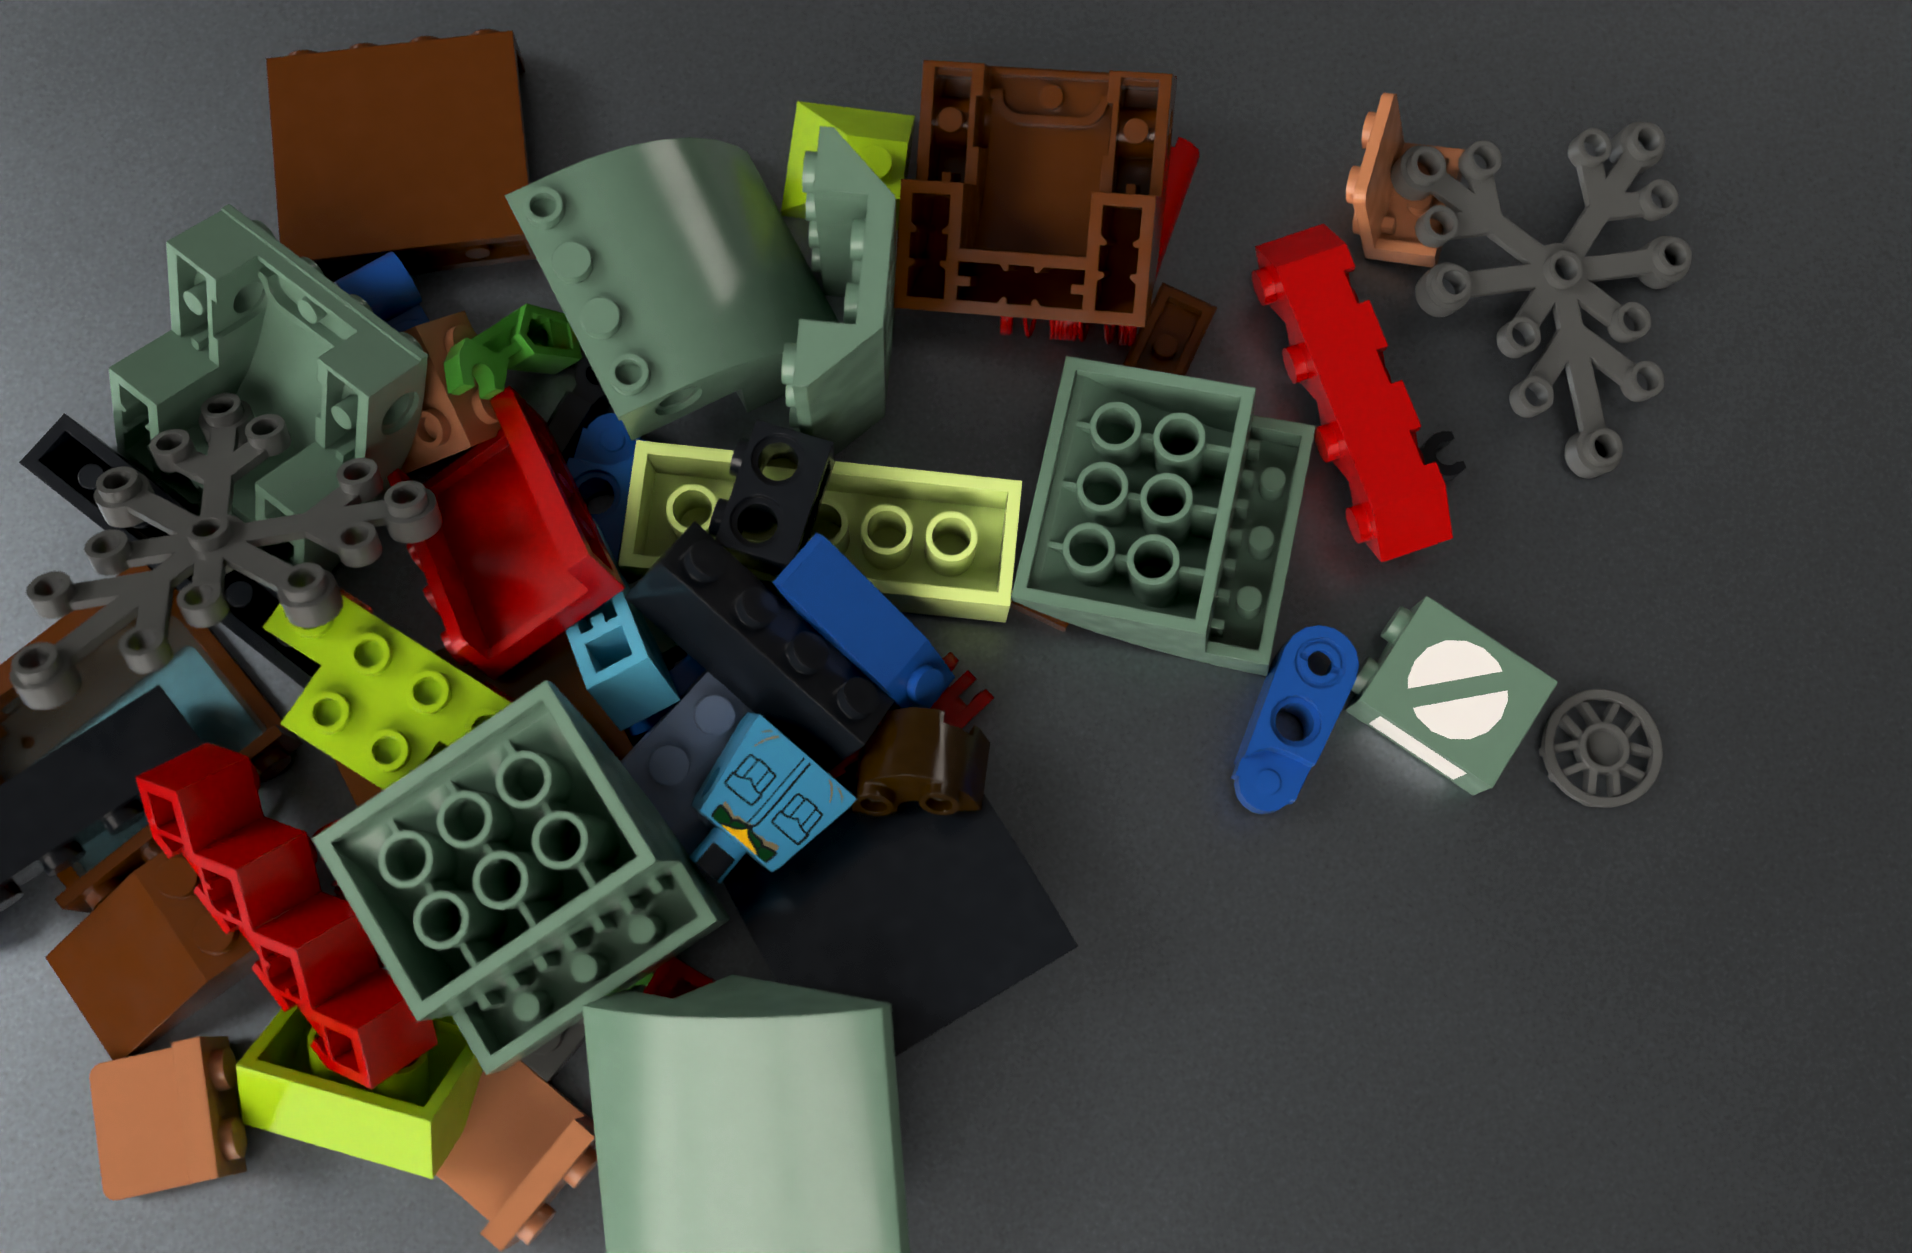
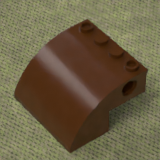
M923 60L916 180L901 179L893 308L1146 327L1154 290L1162 235L1177 76L1168 73L1114 70L1094 72Z

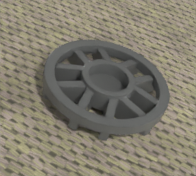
M1592 689L1577 693L1554 708L1545 724L1542 746L1539 748L1540 756H1543L1549 773L1547 777L1550 781H1554L1566 795L1582 803V805L1597 808L1618 807L1641 797L1655 782L1663 758L1660 733L1649 713L1632 698L1606 689ZM1600 700L1609 702L1601 718L1597 716L1588 703L1589 701ZM1574 706L1586 723L1587 727L1582 730L1566 714ZM1620 707L1633 715L1622 729L1612 724ZM1558 725L1572 741L1554 744ZM1639 725L1645 731L1648 747L1629 742L1628 740ZM1573 751L1577 763L1561 770L1555 753ZM1630 754L1648 759L1645 772L1626 763ZM1582 770V790L1574 786L1566 776ZM1597 775L1605 776L1607 797L1595 796ZM1620 775L1638 782L1635 787L1621 795Z

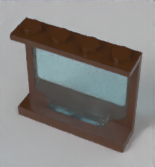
M149 565L132 567L117 576L152 571L153 568ZM177 587L174 588L168 641L173 649V656L167 665L155 672L142 674L132 671L119 649L120 639L127 631L136 627L137 617L75 665L82 677L81 687L74 697L60 706L45 710L32 709L26 706L10 681L11 662L15 654L0 665V785L157 685L162 687L203 744L209 742L249 756V760L253 763L259 774L260 783L266 782L281 773L292 760L290 754L303 743L294 732L280 724L283 720L281 715L210 627L195 628L186 622L177 604V596L180 592ZM106 605L70 612L24 647L37 642H48L55 645ZM145 815L141 820L121 833L111 836L105 830L84 844L82 847L85 849L86 854L78 862L56 874L67 889L54 899L62 909L91 913L133 871L162 852V849L152 837L147 816Z

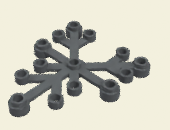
M1637 121L1629 124L1614 135L1611 141L1605 132L1597 128L1586 129L1574 138L1568 146V157L1577 168L1585 209L1562 244L1552 243L1543 246L1502 215L1493 175L1501 167L1502 155L1495 144L1487 140H1479L1474 142L1460 155L1458 167L1462 176L1467 180L1469 189L1446 172V161L1439 150L1425 145L1409 148L1395 161L1391 168L1390 177L1394 189L1403 198L1411 201H1420L1433 195L1446 205H1435L1417 219L1415 233L1418 240L1427 247L1438 248L1449 240L1487 236L1524 264L1467 272L1463 267L1454 263H1439L1423 274L1416 284L1415 295L1419 306L1431 316L1447 317L1463 307L1473 297L1530 290V294L1514 319L1503 325L1496 337L1499 350L1505 356L1514 359L1521 358L1538 347L1541 340L1539 326L1552 308L1557 330L1526 379L1512 388L1509 395L1510 405L1515 413L1525 418L1534 417L1549 409L1554 401L1552 386L1565 367L1579 432L1572 435L1566 443L1565 459L1567 465L1576 475L1587 479L1596 478L1612 471L1621 461L1623 443L1615 431L1606 427L1593 366L1620 385L1625 397L1634 402H1642L1659 394L1664 387L1665 378L1657 364L1651 361H1641L1635 364L1583 325L1579 307L1605 325L1608 333L1615 341L1623 344L1631 343L1649 331L1651 327L1650 313L1642 304L1637 302H1628L1621 305L1592 282L1638 277L1643 284L1650 288L1664 289L1685 277L1690 269L1692 252L1689 245L1681 238L1663 235L1650 241L1637 251L1584 256L1607 221L1638 217L1648 221H1658L1676 209L1679 202L1678 192L1670 182L1663 179L1654 180L1639 191L1625 193L1636 175L1644 173L1661 160L1666 144L1663 131L1653 123ZM1584 142L1594 148L1595 157L1587 153ZM1474 154L1481 156L1485 160L1486 169L1480 168L1475 163ZM1609 157L1613 165L1606 175L1603 162ZM1417 162H1420L1427 168L1430 176L1423 174L1419 170ZM1651 193L1659 197L1662 208L1654 204ZM1430 219H1436L1441 223L1444 230L1443 235L1436 233L1431 228ZM1665 254L1669 257L1671 264L1666 260ZM1555 265L1561 269L1565 279L1558 276ZM1443 278L1452 284L1455 294L1449 293L1444 288ZM1624 315L1632 319L1634 331L1629 330L1625 326L1623 321ZM1513 329L1520 331L1524 336V346H1520L1514 341L1512 336ZM1637 373L1645 377L1647 390L1639 386ZM1526 388L1533 390L1537 395V406L1530 404L1526 399ZM1595 440L1602 447L1604 458L1596 452Z
M232 393L214 395L202 404L201 414L198 419L208 443L207 455L195 449L189 433L182 429H170L161 432L149 444L159 469L165 472H179L204 485L200 516L198 517L156 495L147 477L137 473L131 467L121 466L104 472L96 481L94 500L106 523L113 527L126 528L147 522L169 535L130 542L127 535L120 530L112 529L99 532L92 536L84 547V551L93 569L100 575L113 576L132 567L156 563L161 564L152 571L74 584L68 574L60 571L44 573L32 580L26 589V594L37 614L42 618L55 619L63 617L74 610L106 606L55 645L48 642H37L18 651L11 662L10 681L24 704L32 709L45 710L64 704L74 697L82 684L81 674L75 665L136 617V627L127 631L120 639L119 649L130 669L136 673H151L163 668L173 656V649L168 641L174 588L192 574V583L185 586L177 596V604L186 622L192 627H210L226 617L229 612V605L223 594L225 574L233 570H237L278 592L280 603L291 624L302 628L324 625L333 620L343 607V597L333 574L315 563H301L291 566L257 547L309 539L338 554L346 566H367L375 562L382 554V545L375 527L386 525L389 535L401 543L421 542L438 532L442 526L443 519L434 493L419 482L403 481L390 487L385 493L384 500L360 504L378 496L383 490L384 484L377 464L373 460L356 458L345 462L337 470L336 477L340 486L306 513L244 523L238 517L231 515L235 482L267 458L287 450L291 445L292 439L281 416L265 414L255 418L250 405L240 400L237 395Z

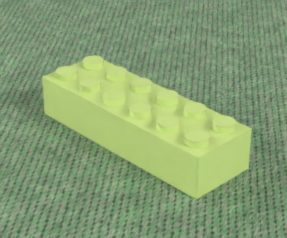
M636 440L618 564L629 583L641 579L659 557L694 521L709 533V525L719 498L729 500L737 478L730 475V464L734 450ZM786 458L774 459L765 466L763 475L775 481L785 480L795 473L798 466ZM835 461L810 539L816 533L825 536L900 612L1006 623L1011 604L1022 481ZM757 518L750 521L744 527L742 536L750 542H764L775 534L778 526L769 519ZM747 568L781 599L785 598L773 584V581L777 578L776 576Z

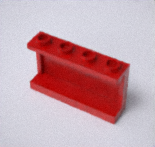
M510 385L503 392L489 400L502 427L498 430L497 436L478 444L422 484L425 488L431 490L436 497L443 519L441 528L436 534L424 541L408 543L406 545L409 555L424 572L428 585L423 588L424 595L431 607L441 616L446 630L441 633V640L445 648L459 664L467 666L472 663L493 680L500 677L625 589L622 579L546 421ZM399 468L387 476L391 487L403 481H413Z

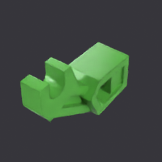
M526 303L474 338L469 339L466 337L451 347L443 363L448 394L461 395L475 387V378L479 386L480 399L489 400L504 391L507 370L556 375L580 361L582 355L580 343L564 313Z

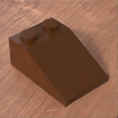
M162 851L133 871L45 957L112 1060L139 1054L252 973V966L256 961L260 960L259 955L241 931L237 929L226 935L193 892L196 886L201 883V879L182 853L169 859Z

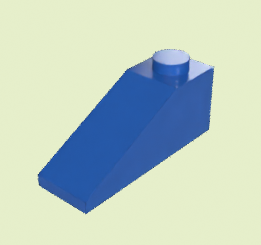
M816 533L773 581V584L799 616L894 700L889 710L907 707L930 708L955 679L954 674L930 641L825 536Z

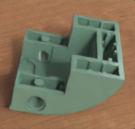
M694 137L661 139L635 144L588 158L505 195L618 420L622 421L631 441L735 391L739 395L747 413L786 395V384H782L783 350L785 342L797 343L799 319L839 323L750 155L736 145L717 139Z
M230 204L222 207L218 213L166 241L171 330L109 367L117 452L200 516L204 485L179 472H165L159 469L149 444L161 432L170 429H182L189 433L195 449L207 455L208 443L198 422L201 406L208 398L214 395L232 393L250 405L255 418L265 414L281 416L292 439L291 445L287 450L267 458L235 482L232 516H236L244 523L306 513L340 486L336 477L337 470L345 462L356 458L373 460L377 464L384 484L383 490L378 496L360 504L384 500L385 493L391 487L387 476L397 468L402 469L412 447L421 417L428 354L423 351L419 342L406 332L396 331L375 315L363 298L355 294L349 295L324 276L322 270L313 260L307 257H299L276 240L271 230L259 220L251 221ZM309 539L257 547L291 566L301 563H315L323 569L332 572L341 562L338 554Z

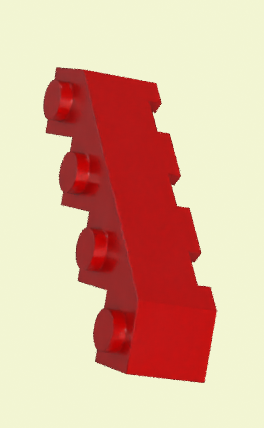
M1323 223L1255 246L1259 269L1252 271V282L1256 296L1262 306L1269 305L1286 323L1290 346L1283 348L1282 351L1284 365L1290 380L1294 384L1300 382L1317 401L1321 425L1315 428V443L1325 463L1332 461L1349 481L1353 506L1346 508V519L1354 540L1358 544L1365 542L1382 563L1453 539L1446 484L1436 461L1425 465L1423 454L1418 447L1416 431H1419L1422 426L1403 380L1392 383L1390 374L1385 367L1383 351L1387 349L1388 344L1371 302L1367 300L1359 303L1358 296L1351 287L1349 273L1354 271L1355 264L1347 244Z
M207 742L135 777L153 839L169 859L182 853L201 879V883L196 886L193 892L224 933L228 935L237 929L241 931L259 955L260 960L254 963L252 970L283 1011L286 1012L297 1005L319 1035L311 1043L310 1047L326 1068L373 1089L438 1044L433 1019L417 1022L389 971L379 967L375 947L349 902L321 891L315 867L317 851L307 832L264 816L258 795L260 777L255 766L249 760V756Z

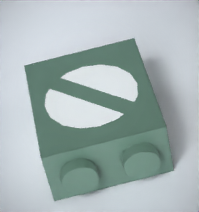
M1428 596L1424 597L1410 610L1401 605L1380 635L1381 638L1388 641V644L1377 661L1368 656L1360 665L1357 679L1351 690L1355 695L1345 711L1471 795L1491 789L1558 681Z

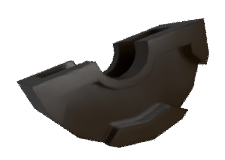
M919 707L888 710L881 720V724L877 726L866 744L859 749L851 793L857 799L851 805L852 812H862L872 816H885L891 812H897L898 805L904 801H919L921 808L936 815H950L957 811L982 810L990 741L982 730L975 725L967 733L959 727L943 723L945 711Z

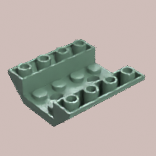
M820 126L817 152L805 151L802 175V191L807 193L806 221H810L809 247L812 248L811 270L815 273H822L824 295L845 297L844 323L799 319L797 343L785 342L782 384H786V407H790V427L794 431L833 442L834 456H836L884 418L886 413L895 308L893 306L896 273V196L834 127Z

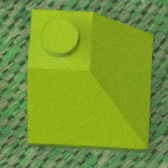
M797 101L781 215L806 219L807 193L802 191L805 151L817 152L820 126L834 127L896 196V230H898L901 179H908L915 116Z

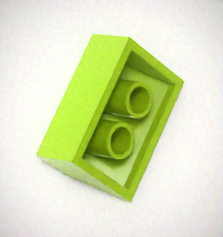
M297 1005L286 1012L281 1009L236 1064L243 1124L430 1179H434L464 1131L483 1069L451 1015L433 1019L438 1041L436 1046L375 1088L370 1089L326 1068L310 1047L311 1043L319 1035Z

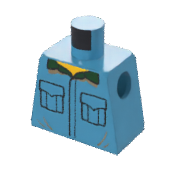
M747 712L739 722L691 804L697 812L714 825V828L692 852L689 858L718 883L723 881L745 853L761 866L773 872L846 811L857 798L763 716Z

